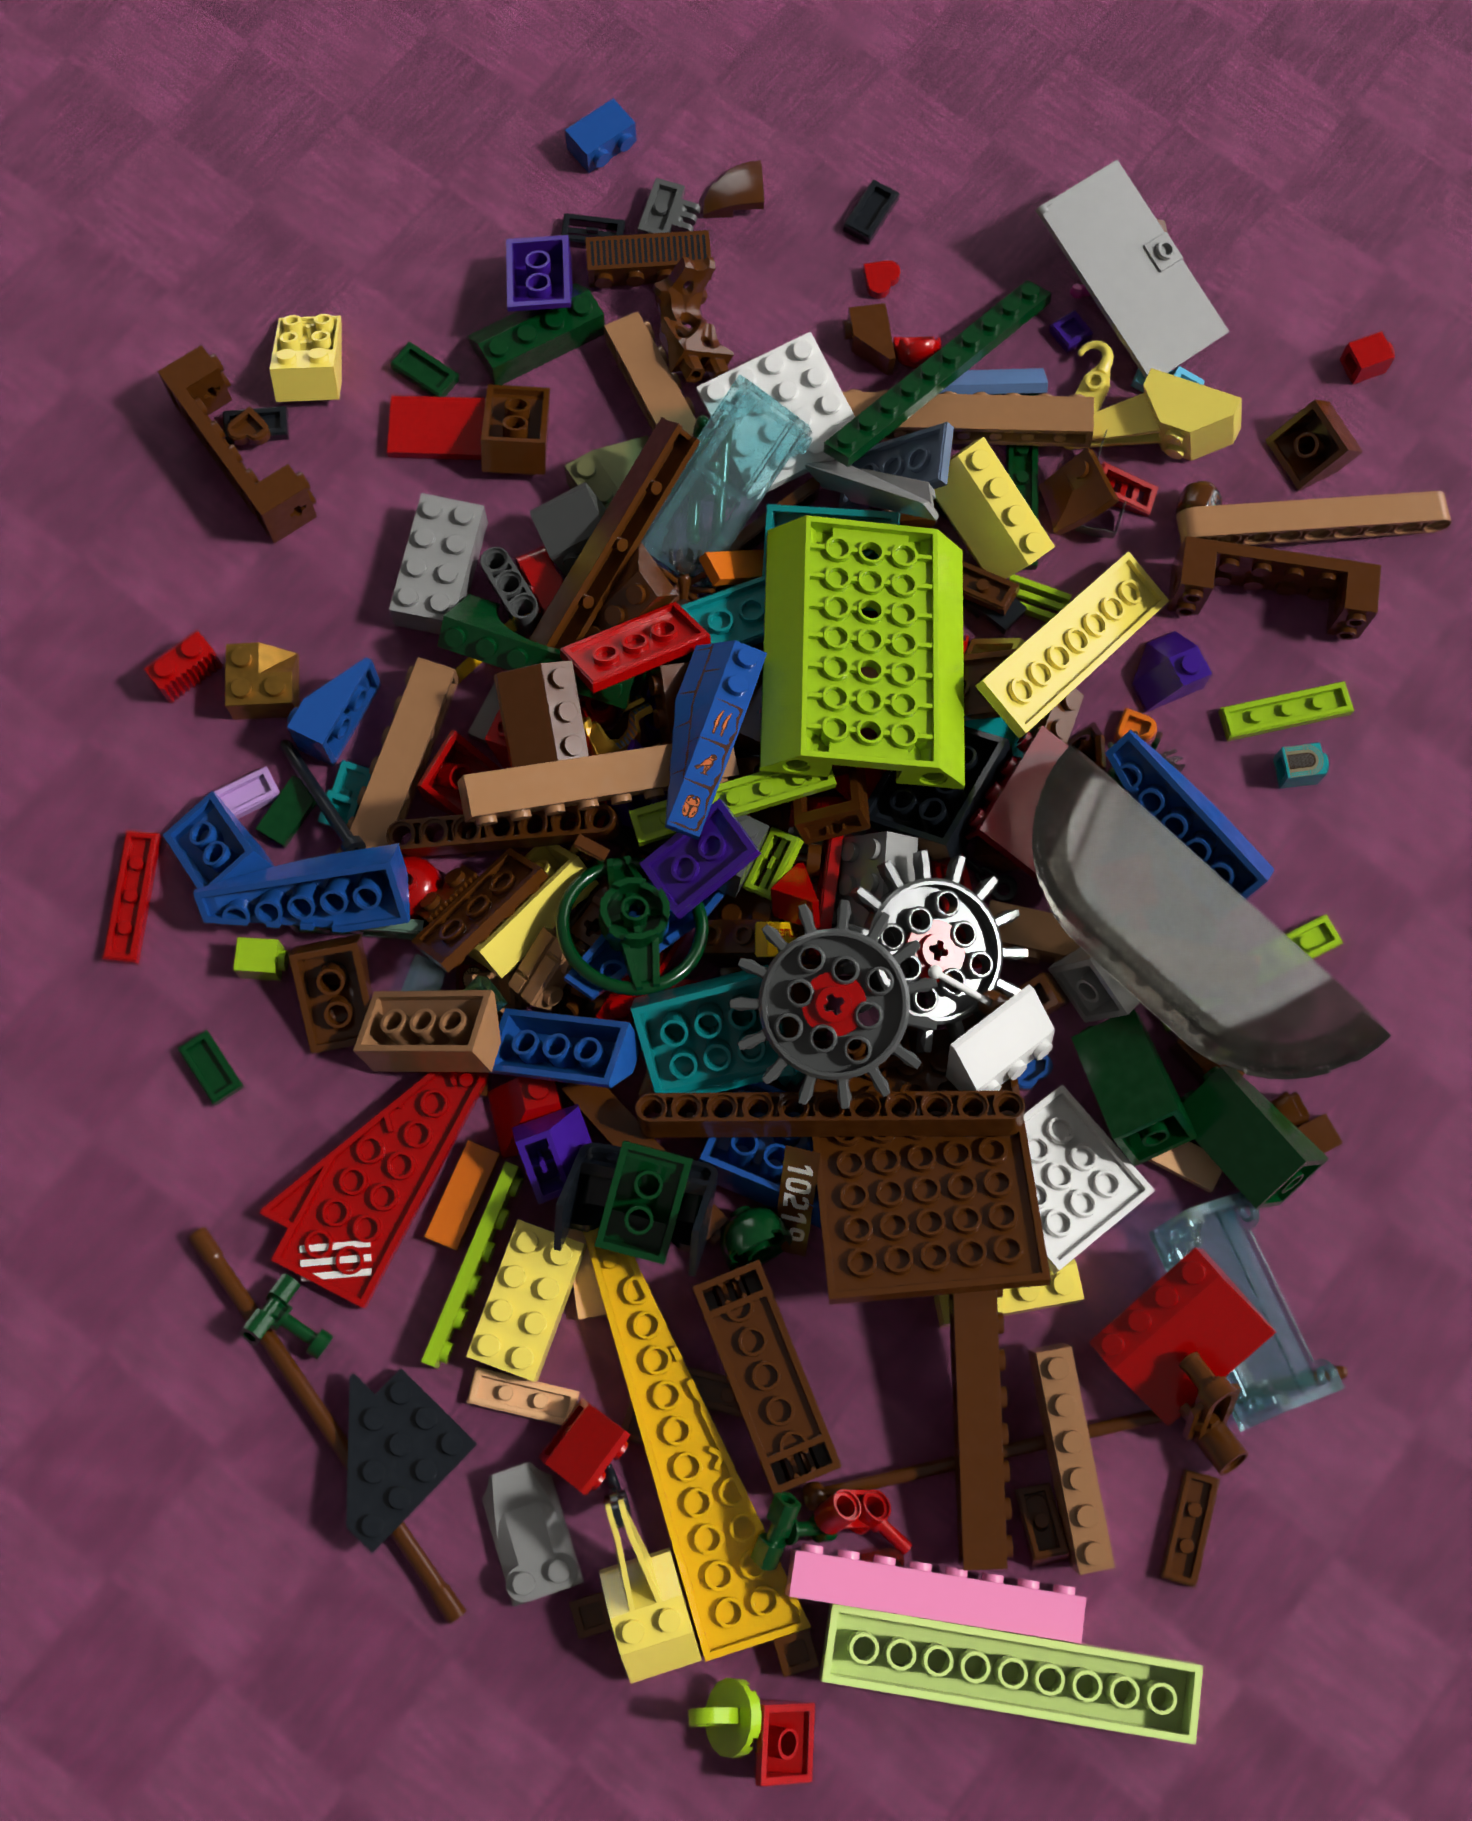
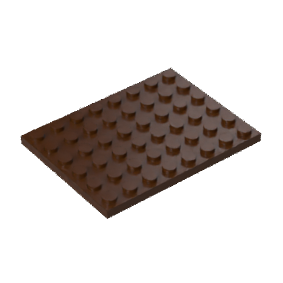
M965 1027V1032L970 1030L972 1027ZM948 1029L933 1030L931 1053H916L917 1032H910L913 1053L922 1062L918 1069L907 1065L879 1069L888 1081L890 1091H959L946 1078L950 1044L952 1043ZM834 1040L814 1041V1043L819 1048L827 1049L833 1044ZM867 1073L849 1079L851 1092L877 1091ZM817 1078L814 1092H838L836 1080ZM1009 1078L1001 1085L999 1091H1014L1020 1094L1018 1079L1011 1080ZM1008 1110L1001 1112L1005 1116L1015 1115L1014 1112ZM829 1111L823 1113L822 1115L825 1117H833L837 1114L835 1112ZM863 1111L858 1113V1115L868 1117L872 1113ZM897 1111L893 1113L894 1115L899 1117L908 1115V1113L904 1111ZM932 1111L929 1114L938 1117L942 1116L944 1113L940 1111ZM976 1111L965 1112L969 1116L979 1115ZM1024 1120L1021 1130L1009 1136L812 1137L813 1152L821 1153L817 1176V1191L829 1305L1050 1285L1051 1277Z

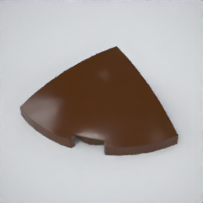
M761 160L745 162L727 170L716 183H713L704 201L703 218H732L734 210L764 209Z

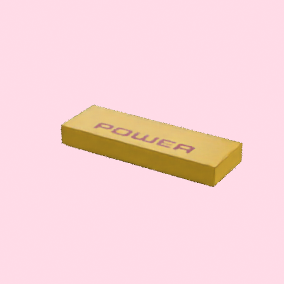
M756 922L755 955L756 957H775L779 953L778 949L766 939L762 931L765 925L768 924L777 929L787 943L805 935L804 927L792 922Z

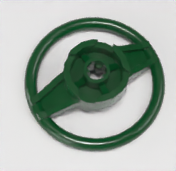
M631 856L606 859L600 865L595 864L589 867L570 883L558 905L556 935L560 949L567 962L586 981L608 992L639 996L666 990L690 974L705 951L709 929L707 912L702 901L692 909L695 932L688 954L677 967L660 976L659 944L663 941L668 927L670 902L661 888L659 891L654 885L646 883V879L639 873V871L645 872L639 864L645 858ZM604 875L607 877L608 891L600 900L599 928L604 938L609 942V946L615 951L622 952L630 981L611 978L592 968L576 950L570 934V914L575 900L584 888ZM630 911H635L636 916L639 917H631L628 915V913Z

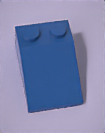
M365 657L305 697L299 707H295L290 712L287 719V729L300 751L334 767L382 685L371 659Z
M213 791L163 834V837L197 889L233 877L274 867V864L263 848Z

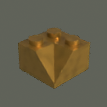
M259 642L226 644L225 706L234 720L288 717L295 707H299V654Z

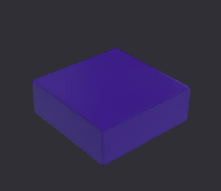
M1075 310L1051 324L1049 328L1051 335L1067 354L1090 340L1093 336V331Z

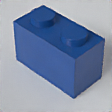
M612 98L565 130L567 150L590 173L596 168L605 166L611 158L620 152L629 150L637 142L636 123L618 102Z

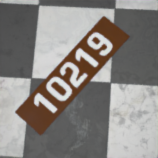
M785 1145L776 1214L784 1221L793 1238L790 1246L785 1241L780 1247L784 1252L806 1257L813 1210L811 1205L814 1203L821 1153Z

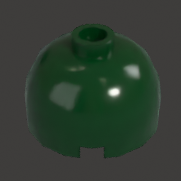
M743 1206L733 1211L730 1215L731 1219L725 1224L720 1235V1249L730 1271L737 1269L736 1266L747 1265L757 1260H760L761 1265L768 1263L783 1253L780 1246L785 1241L790 1246L793 1238L784 1221L776 1213L761 1207L750 1209L749 1206Z

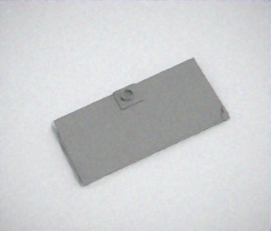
M1118 160L1040 205L1035 210L1145 379L1151 368L1168 373L1229 332L1184 263L1183 256L1168 233L1164 232Z

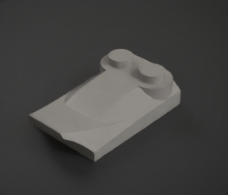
M531 1462L490 1475L482 1502L506 1581V1590L510 1595L513 1607L583 1583L584 1579L552 1475L539 1470Z

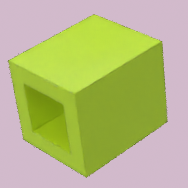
M237 937L233 971L243 979L281 981L282 971L287 970L289 963V953L278 939Z

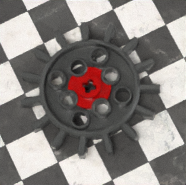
M928 850L913 853L915 881L904 884L895 866L889 860L877 866L880 876L889 890L882 898L878 900L862 887L854 888L849 893L856 903L870 912L863 928L849 924V930L867 935L872 929L874 920L882 912L890 915L886 929L893 933L894 943L891 947L887 946L883 940V933L878 943L884 946L891 954L899 951L908 942L917 940L920 943L921 947L916 954L905 959L911 966V973L906 978L907 982L930 978L928 975L929 968L937 965L944 974H951L955 980L980 994L987 990H995L1011 998L1021 991L1013 983L999 977L1003 959L1014 961L1028 957V949L1017 946L1010 948L1002 947L999 927L1012 923L1020 916L1019 910H1005L995 916L992 915L983 901L993 891L999 881L995 876L984 878L977 884L973 892L959 884L966 857L961 855L951 857L947 865L945 878H932ZM941 896H944L949 902L947 913H944L939 907V898ZM913 912L919 914L922 919V925L919 930L915 929L911 923ZM958 926L962 927L966 934L963 944L955 936ZM975 956L982 963V970L979 974L972 968V960ZM847 962L835 968L836 975H855L856 967L854 963ZM882 970L875 971L870 976V986L875 991H885L890 985L889 975ZM938 978L936 979L938 986L925 992L928 999L925 1008L920 1007L917 1003L918 992L910 995V1014L930 1017L938 1022L937 1025L946 1024L950 1040L953 1043L966 1033L962 1019L974 1014L980 1022L985 1016L978 1008L977 999L955 987L952 991L948 990L944 981ZM864 1005L859 1010V1013L870 1010L873 1005ZM918 1028L916 1053H931L933 1030L924 1031Z
M841 900L838 906V920L835 929L817 930L814 924L813 913L807 904L798 906L799 919L804 927L805 935L787 943L777 929L767 924L762 928L766 939L779 952L769 967H764L752 959L740 958L738 966L746 973L757 975L763 979L759 998L739 997L730 1000V1008L739 1011L758 1010L763 1028L760 1032L746 1035L738 1042L740 1050L752 1049L764 1041H769L779 1057L774 1064L766 1069L762 1080L766 1084L774 1081L780 1076L787 1065L804 1073L805 1079L799 1090V1103L804 1105L813 1096L817 1078L836 1080L838 1086L837 1099L841 1109H847L851 1104L852 1095L849 1088V1079L865 1073L872 1079L875 1089L883 1097L890 1094L888 1081L879 1070L880 1064L891 1054L900 1058L905 1065L918 1069L922 1063L915 1053L905 1049L900 1044L907 1026L917 1027L924 1031L937 1029L938 1022L930 1017L910 1014V995L916 992L932 990L938 986L937 980L923 978L915 982H907L900 967V964L905 959L916 954L921 947L920 943L917 940L908 942L894 954H891L884 946L878 943L881 934L888 927L890 915L882 912L874 920L872 929L867 935L849 930V919L852 913L849 900ZM809 948H814L821 954V963L815 969H807L801 961L803 952ZM843 959L851 960L856 967L854 977L847 981L838 978L835 972L837 963ZM878 970L885 971L890 977L889 987L882 992L875 991L869 982L872 973ZM798 982L805 983L810 989L809 999L802 1004L796 1003L790 995L792 986ZM832 994L835 998L842 997L844 1003L840 1006L841 1012L838 1014L834 1010L827 1011L825 1007L830 1002L828 996ZM864 1005H873L877 1008L879 1020L876 1024L866 1026L859 1020V1010ZM785 1017H793L799 1023V1031L792 1038L785 1037L780 1032L779 1025ZM819 1028H827L833 1034V1044L827 1049L819 1048L814 1043L813 1036ZM860 1039L867 1044L868 1054L864 1059L855 1060L849 1056L847 1048L852 1040Z

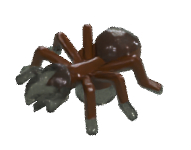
M680 547L676 553L675 562L673 550L669 549V562L679 572L677 578L658 565L666 578L675 583L673 588L678 593V596L672 602L676 601L680 606L699 599L697 593L713 594L724 590L722 587L692 586L707 577L705 570L693 578L690 576V573L700 564L701 550L697 551V561L693 562L694 553L691 548H687V554L684 557L682 547Z

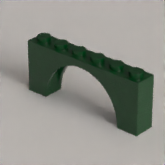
M469 594L443 616L437 647L506 670L518 669L539 663L563 661L560 656V649L531 641L506 627L497 616L500 606L498 603ZM648 671L596 693H593L575 674L577 691L580 695L626 709L645 685Z

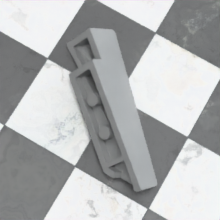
M837 460L805 465L823 489L844 493L850 502L935 521L939 517L933 503V499L936 498L935 490L929 482L863 468L860 470L852 465L847 467Z

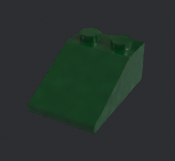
M623 1140L594 1246L665 1265L693 1159Z

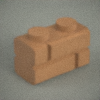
M543 926L508 983V986L520 994L529 1004L550 1010L552 1006L558 1004L562 999L563 989L567 984L564 981V977L572 969L560 949L556 930ZM573 943L576 950L582 957L586 952L577 944Z

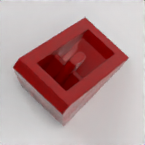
M804 862L797 863L771 888L773 916L803 926L799 919L798 906L807 904L813 913L816 929H821L818 898Z

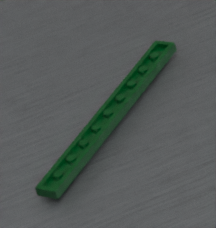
M1026 280L824 442V453L847 467L852 465L1049 305L1052 293Z

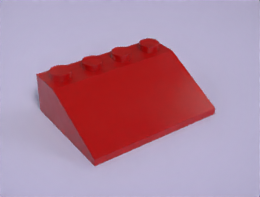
M1195 1247L1090 1340L1089 1343L1112 1371L1169 1427L1182 1416L1179 1413L1180 1407L1186 1402L1190 1407L1194 1406L1198 1396V1388L1179 1367L1180 1362L1186 1356L1193 1352H1198L1215 1376L1227 1377L1274 1336L1277 1331L1206 1251Z

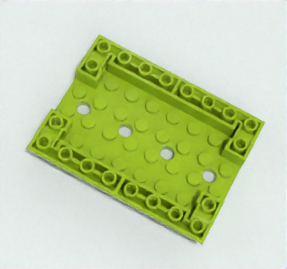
M805 515L769 529L767 531L763 642V651L767 655L763 664L760 771L828 777L832 766L840 765L896 771V783L964 789L962 549L938 529ZM866 549L873 550L878 554L879 558L874 560L868 559L863 555L862 551ZM865 607L873 608L879 616L876 618L866 617L861 609ZM872 667L877 671L878 677L868 678L864 676L861 668ZM862 728H871L877 733L878 738L868 740L861 735L860 730Z

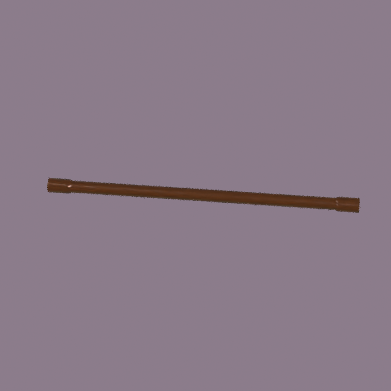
M202 1227L192 1233L188 1240L203 1263L210 1268L247 1322L258 1306L224 1258L223 1251L208 1229ZM269 1328L261 1339L260 1344L347 1471L348 1438L273 1329ZM403 1522L391 1534V1537L430 1593L431 1600L448 1625H451L464 1615L467 1610L450 1585L443 1580L405 1522Z

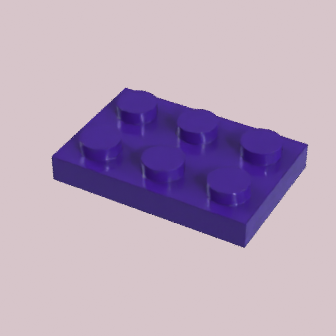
M719 798L711 805L698 840L677 832L639 864L653 885L659 891L661 888L665 892L670 902L671 911L676 917L681 919L757 858L761 852L725 802Z

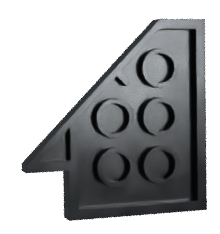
M402 1368L376 1394L354 1373L349 1377L346 1529L371 1554L391 1536L477 1446V1443Z

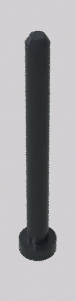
M287 739L280 741V750L341 840V851L366 849L363 839L352 834L292 742Z

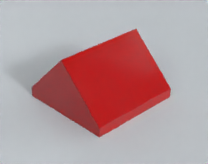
M451 730L418 782L417 788L422 800L449 815L463 814L457 781L466 774L499 770L500 768L459 733Z
M759 1699L762 1719L761 1731L758 1739H756L755 1785L772 1786L812 1782L815 1703Z

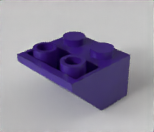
M578 1104L512 1127L515 1143L538 1205L560 1196L579 1149L585 1144L592 1143Z

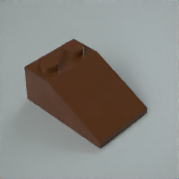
M487 384L481 435L482 472H493L495 474L517 473L529 476L546 475L550 388Z
M361 934L294 946L289 954V960L311 1054L355 1046L373 995Z

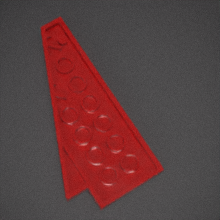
M429 1072L261 1209L260 1214L288 1228L271 1261L366 1309L492 1073ZM371 1242V1247L357 1248L346 1246L341 1250H332L333 1243ZM329 1243L327 1251L311 1252L309 1249V1245ZM305 1245L306 1253H300V1246ZM363 1254H371L372 1261L364 1262ZM341 1256H360V1262L340 1264ZM336 1257V1264L300 1267V1260ZM372 1268V1276L324 1280L312 1274L341 1271L344 1274L352 1275L361 1269Z

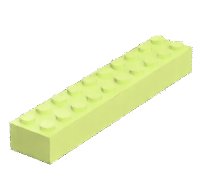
M830 1603L819 1678L822 1682L1196 1745L1203 1665L1082 1643Z

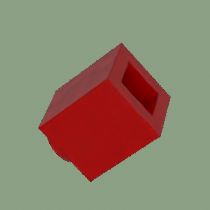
M1380 331L1349 342L1339 360L1352 385L1385 374L1395 359L1393 345L1386 340L1383 332Z

